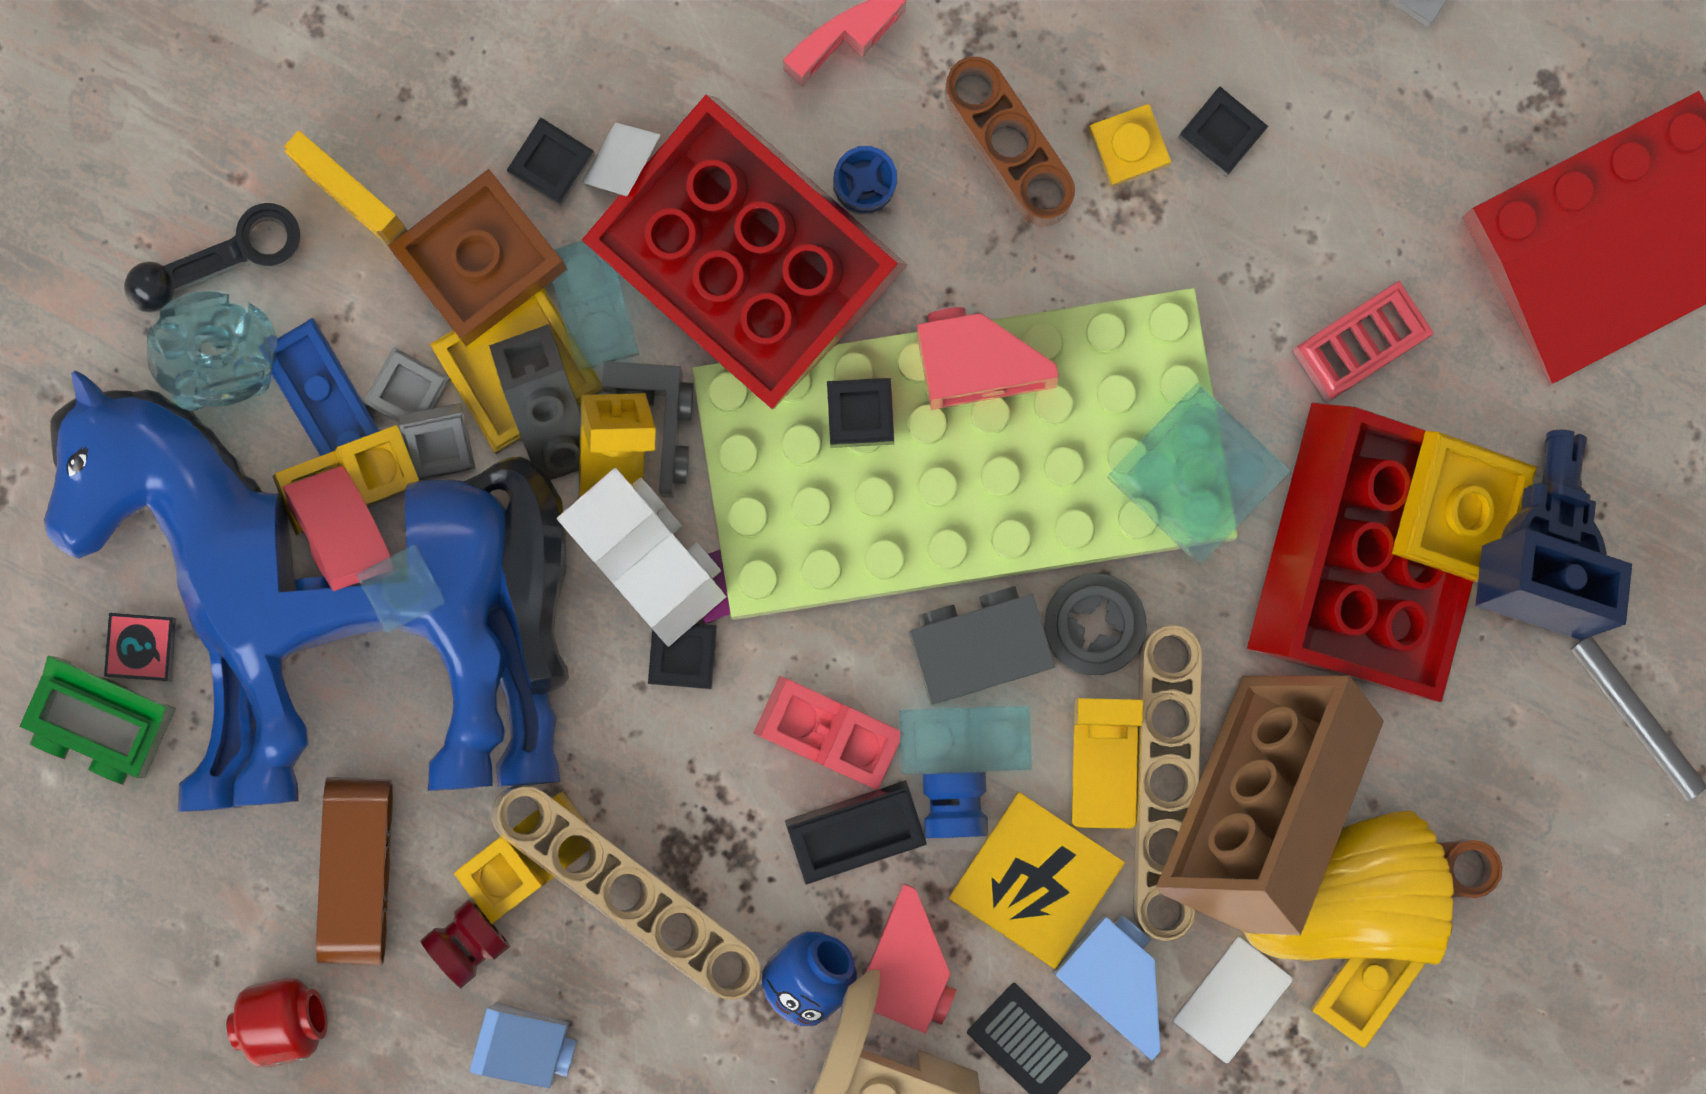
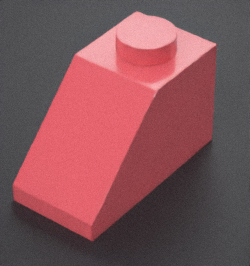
M964 307L947 308L928 314L929 322L917 324V339L930 410L1057 388L1059 378L1057 365L982 313L966 315Z
M902 883L865 973L873 969L880 971V985L874 1012L926 1034L931 1021L940 1025L943 1024L957 989L946 985L950 971L916 889Z

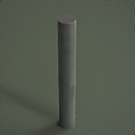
M1591 636L1580 640L1570 648V651L1685 800L1688 802L1706 789L1705 782L1594 638Z

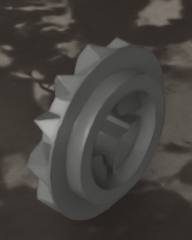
M1091 573L1075 577L1057 590L1047 606L1044 631L1054 656L1064 665L1082 674L1105 675L1123 668L1134 659L1143 645L1147 621L1140 598L1128 584L1110 575ZM1103 598L1108 600L1105 607L1107 611L1105 621L1113 626V630L1122 633L1121 637L1119 638L1112 634L1109 637L1099 635L1094 643H1090L1088 650L1085 651L1082 649L1085 643V639H1083L1085 628L1078 624L1076 619L1069 617V613L1071 611L1078 615L1080 613L1090 615L1096 606L1099 607Z

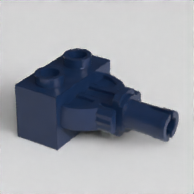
M1552 430L1546 433L1542 484H1534L1524 488L1521 511L1508 522L1501 539L1482 546L1475 606L1583 640L1626 625L1632 563L1607 555L1603 537L1594 522L1596 501L1590 500L1591 496L1581 487L1583 456L1585 455L1587 437L1582 434L1574 436L1575 432L1570 430Z

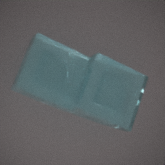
M583 241L554 249L568 269L553 280V285L578 371L582 372L602 366L604 361L616 362L640 355L617 272Z
M1030 706L899 710L901 774L1032 770Z

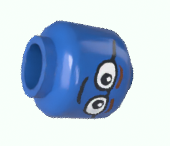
M805 931L793 937L769 958L762 971V987L766 999L773 1010L786 1021L799 1026H815L829 1018L842 1006L848 986L857 980L855 962L847 946L839 939L819 931Z

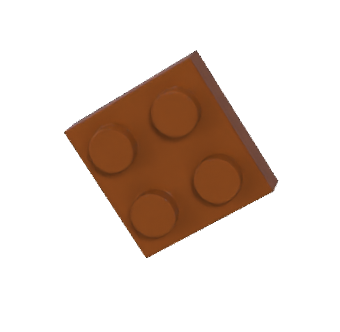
M490 169L486 170L388 245L396 259L466 347L568 270L562 259Z

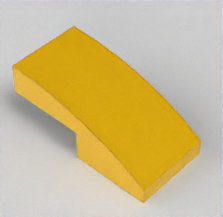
M397 425L341 445L333 452L279 471L272 476L278 493L283 498L286 513L296 536L304 532L288 508L283 486L344 466L367 507H371L406 492L408 483L419 482Z
M563 791L552 798L587 824ZM537 809L512 830L520 834L531 831L539 820V810ZM573 835L561 843L558 849V859L564 869L590 851L589 845L583 837ZM499 837L453 873L491 924L495 923L554 878V876L502 837Z

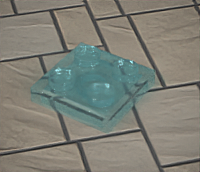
M1197 383L1108 474L1107 478L1201 566L1291 471Z

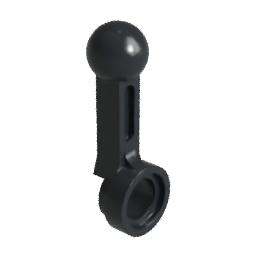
M274 203L255 205L241 216L237 224L236 235L233 238L164 266L157 262H143L134 266L125 279V295L130 304L136 309L143 312H157L170 304L176 292L238 267L251 265L263 269L281 267L295 256L299 248L300 229L294 215L281 205ZM263 221L276 222L287 233V241L284 247L274 254H262L256 251L250 243L249 237L252 229Z

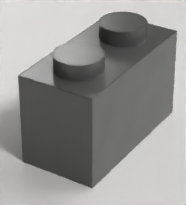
M1016 586L980 596L982 609L958 616L954 604L918 615L921 627L910 630L909 635L930 705L1055 668L1033 593L1019 597Z

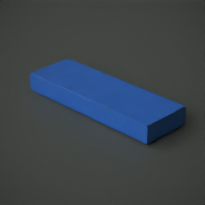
M314 318L309 319L258 349L320 456L335 451L341 445L380 431Z

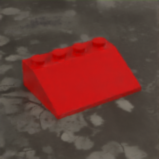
M1700 91L1473 207L1462 217L1550 385L1706 305V102Z
M708 94L704 95L646 163L627 196L619 195L581 240L771 409H775L852 329L908 266L723 101Z
M1311 403L1248 641V650L1331 674L1350 676L1357 681L1442 703L1474 581L1392 554L1426 430L1354 406Z

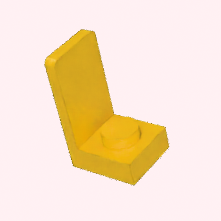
M645 393L581 395L578 499L615 467L630 485L640 477L644 480L645 451H655L656 431Z
M1074 699L1071 819L1073 826L1078 828L1132 829L1135 827L1138 726H1143V700Z

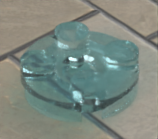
M216 291L195 292L170 301L160 311V319L153 325V328L150 326L147 335V364L155 381L164 390L172 394V400L177 406L185 410L196 411L205 406L233 405L252 396L263 394L269 388L276 361L277 338L269 318L262 310L248 302L247 310L240 305L229 303V294ZM211 342L216 349L226 348L227 350L219 355H207L201 353V344Z

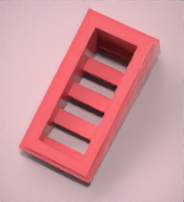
M1400 281L1296 346L1292 352L1325 402L1328 403L1434 333ZM1389 302H1392L1411 331V334L1403 339L1399 337L1381 309ZM1369 315L1390 345L1383 352H1380L1361 323ZM1348 329L1351 330L1370 359L1361 366L1340 335ZM1328 342L1349 372V374L1341 379L1320 349V347Z

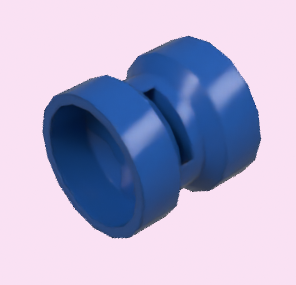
M858 146L847 151L838 160L833 176V191L838 202L847 210L856 214H873L882 210L891 201L897 185V170L892 159L883 150L873 146Z
M986 772L923 774V794L930 799V813L924 819L925 838L988 836V817L981 811L980 800L981 796L986 792ZM951 799H959V805H952Z

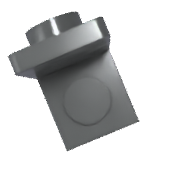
M548 324L489 345L503 393L530 461L550 480L578 471L581 412L569 383L550 325Z
M604 361L602 388L605 392L616 394L645 393L649 406H654V396H666L659 494L661 497L674 498L675 484H687L689 446H678L679 420L691 421L694 383L682 382L683 372L681 366Z

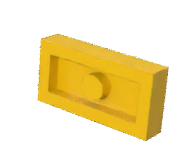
M1379 958L1346 959L1310 1010L1365 1049L1426 963Z

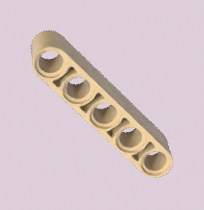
M1177 625L1164 626L1149 634L1141 647L1139 663V700H1143V726H1138L1133 912L1139 928L1150 937L1162 941L1176 940L1185 935L1193 925L1196 913L1195 909L1180 903V919L1171 928L1163 930L1152 926L1147 916L1149 902L1153 897L1161 894L1156 886L1164 869V866L1156 863L1150 856L1148 848L1150 839L1160 829L1169 828L1176 833L1179 832L1199 783L1202 652L1196 636L1185 627ZM1163 637L1177 638L1183 642L1187 649V662L1182 670L1177 673L1163 671L1154 660L1155 645ZM1165 700L1174 701L1179 704L1186 716L1185 727L1181 733L1171 738L1158 733L1152 723L1153 710L1159 703ZM1164 764H1170L1178 768L1184 777L1185 783L1180 796L1168 802L1157 798L1152 792L1150 785L1153 772Z
M513 786L505 789L496 797L491 808V820L494 829L503 839L702 989L715 996L729 1000L745 997L755 989L760 979V964L756 954L747 945L546 793L534 787ZM526 796L537 804L539 820L531 831L520 834L510 828L506 819V813L512 801ZM578 835L583 837L588 843L590 858L587 865L581 870L568 872L560 865L558 849L566 838ZM631 874L639 881L641 896L638 903L632 908L625 911L618 910L611 902L609 896L610 887L619 876ZM683 913L691 923V936L682 947L670 949L662 940L661 927L664 920L670 915ZM728 951L735 952L741 960L742 973L733 985L720 987L714 981L712 966L715 959L722 953Z

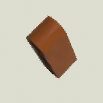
M967 57L959 60L950 69L946 79L945 102L949 111L1019 214L1027 222L1036 226H1051L1060 222L1067 215L1075 196V184L1070 173L1000 70L990 60L983 57ZM978 75L989 83L991 96L980 104L966 103L958 96L956 84L965 76ZM1003 127H1013L1025 136L1027 148L1018 156L1005 157L994 149L991 142L992 135ZM1039 179L1051 180L1060 187L1062 202L1051 210L1039 209L1030 202L1027 188Z
M326 778L322 807L316 930V958L318 963L382 966L384 963L393 812V785L390 779Z

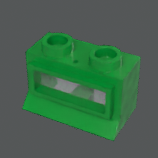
M47 655L43 674L19 726L34 733L30 745L62 759L66 758L69 749L92 758L88 768L89 771L124 785L128 774L136 778H146L176 708L166 703L153 701L126 689V686L115 681L96 676L71 665L72 662Z

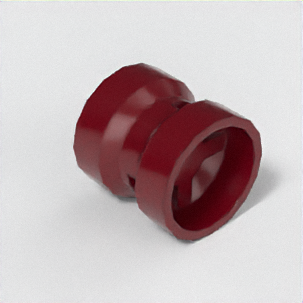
M468 899L454 911V920L445 928H434L420 940L422 946L434 962L460 989L476 976L477 966L484 960H495L511 947L495 924L490 923L477 904L471 899ZM455 935H456V936L458 937V939L462 942V944L468 949V951L472 954L471 956H469V954L466 952V950H465V949L460 945V943L454 938Z

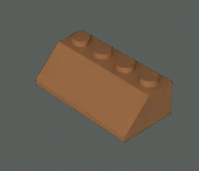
M1242 676L1156 888L1162 895L1245 933L1302 934L1384 722L1350 676Z

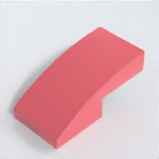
M868 0L837 15L816 29L783 59L784 71L803 87L844 41L864 57L906 11L907 0Z
M344 466L283 486L288 508L307 536L313 560L333 591L394 570L392 558L378 527Z
M779 676L753 734L878 790L904 732L792 680Z

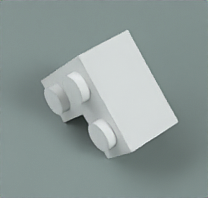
M615 467L556 518L668 647L726 598V595L712 580L721 572L720 568L697 542L686 550L674 534L683 526L641 477L630 485Z

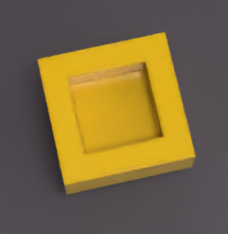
M1149 103L1091 124L1088 128L1110 188L1168 167L1171 164L1169 154Z

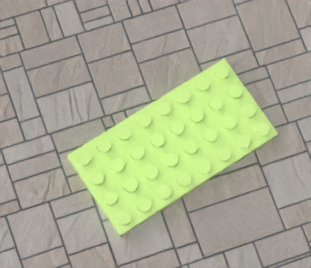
M1195 288L992 320L1057 365L1059 376L1057 388L930 410L917 332L835 345L775 409L768 407L720 363L692 367L731 619H743L1236 540L1237 531ZM891 378L894 445L830 448L827 381Z

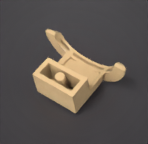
M876 969L870 970L848 986L844 995L836 1031L812 1094H981L978 1072L920 1050H918L911 1067L864 1050L863 1046L876 1005L880 985V971Z

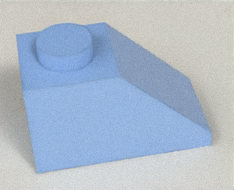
M1102 915L1052 973L1153 1061L1161 1049L1155 959L1143 950L1151 939L1124 915L1115 924Z
M496 1002L486 1009L469 1072L550 1088L554 1083L556 1074L567 1077L577 1045L576 1039L566 1037L570 1022Z

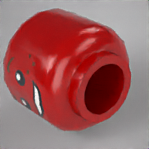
M289 977L251 985L243 989L236 998L234 1013H230L226 1021L227 1035L232 1047L236 1051L242 1050L244 1056L254 1066L262 1068L309 1058L316 1051L320 1039L326 1036L328 1025L325 1005L320 994L315 989H309L301 980Z

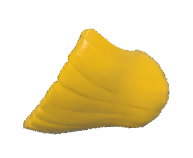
M1410 810L1387 813L1342 828L1302 934L1280 935L1245 932L1244 934L1252 946L1267 955L1280 959L1312 961L1321 959L1379 958L1437 965L1445 955L1453 928V923L1451 922L1453 919L1454 902L1451 898L1454 894L1452 874L1449 872L1448 861L1444 858V849L1442 845L1437 843L1436 834L1433 830H1430L1428 822Z

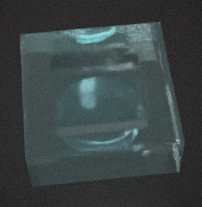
M415 544L356 574L386 633H390L447 603L418 545Z

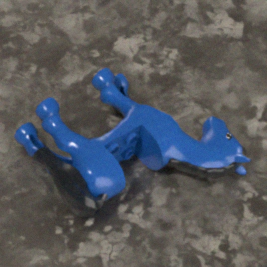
M78 371L71 373L76 398L56 411L50 420L52 457L56 467V474L44 518L46 535L59 550L70 557L80 559L100 551L126 518L148 506L153 512L161 531L171 545L176 565L177 587L192 628L209 651L214 694L211 738L204 759L191 774L179 783L178 812L241 808L242 806L298 802V783L293 768L309 745L308 732L287 692L282 675V662L296 652L349 636L398 629L428 639L439 651L450 678L453 712L444 746L429 761L428 791L493 786L490 753L497 745L503 742L505 734L502 719L497 711L496 692L499 684H501L507 700L511 738L505 751L496 763L497 787L561 782L559 763L553 750L557 717L551 708L548 693L564 686L569 679L568 667L559 654L554 637L557 604L566 573V529L556 519L564 512L561 497L550 479L530 460L523 457H509L493 464L479 475L465 481L452 479L424 480L407 484L405 492V528L409 582H406L405 576L399 575V572H386L361 581L360 586L345 587L336 591L331 589L324 577L296 579L294 588L288 518L280 493L262 492L255 479L245 475L238 460L223 446L214 432L200 421L192 409L179 403L171 402L161 393L148 389L136 392L128 390L103 392L86 375ZM499 489L506 491L509 497L507 509L490 492Z

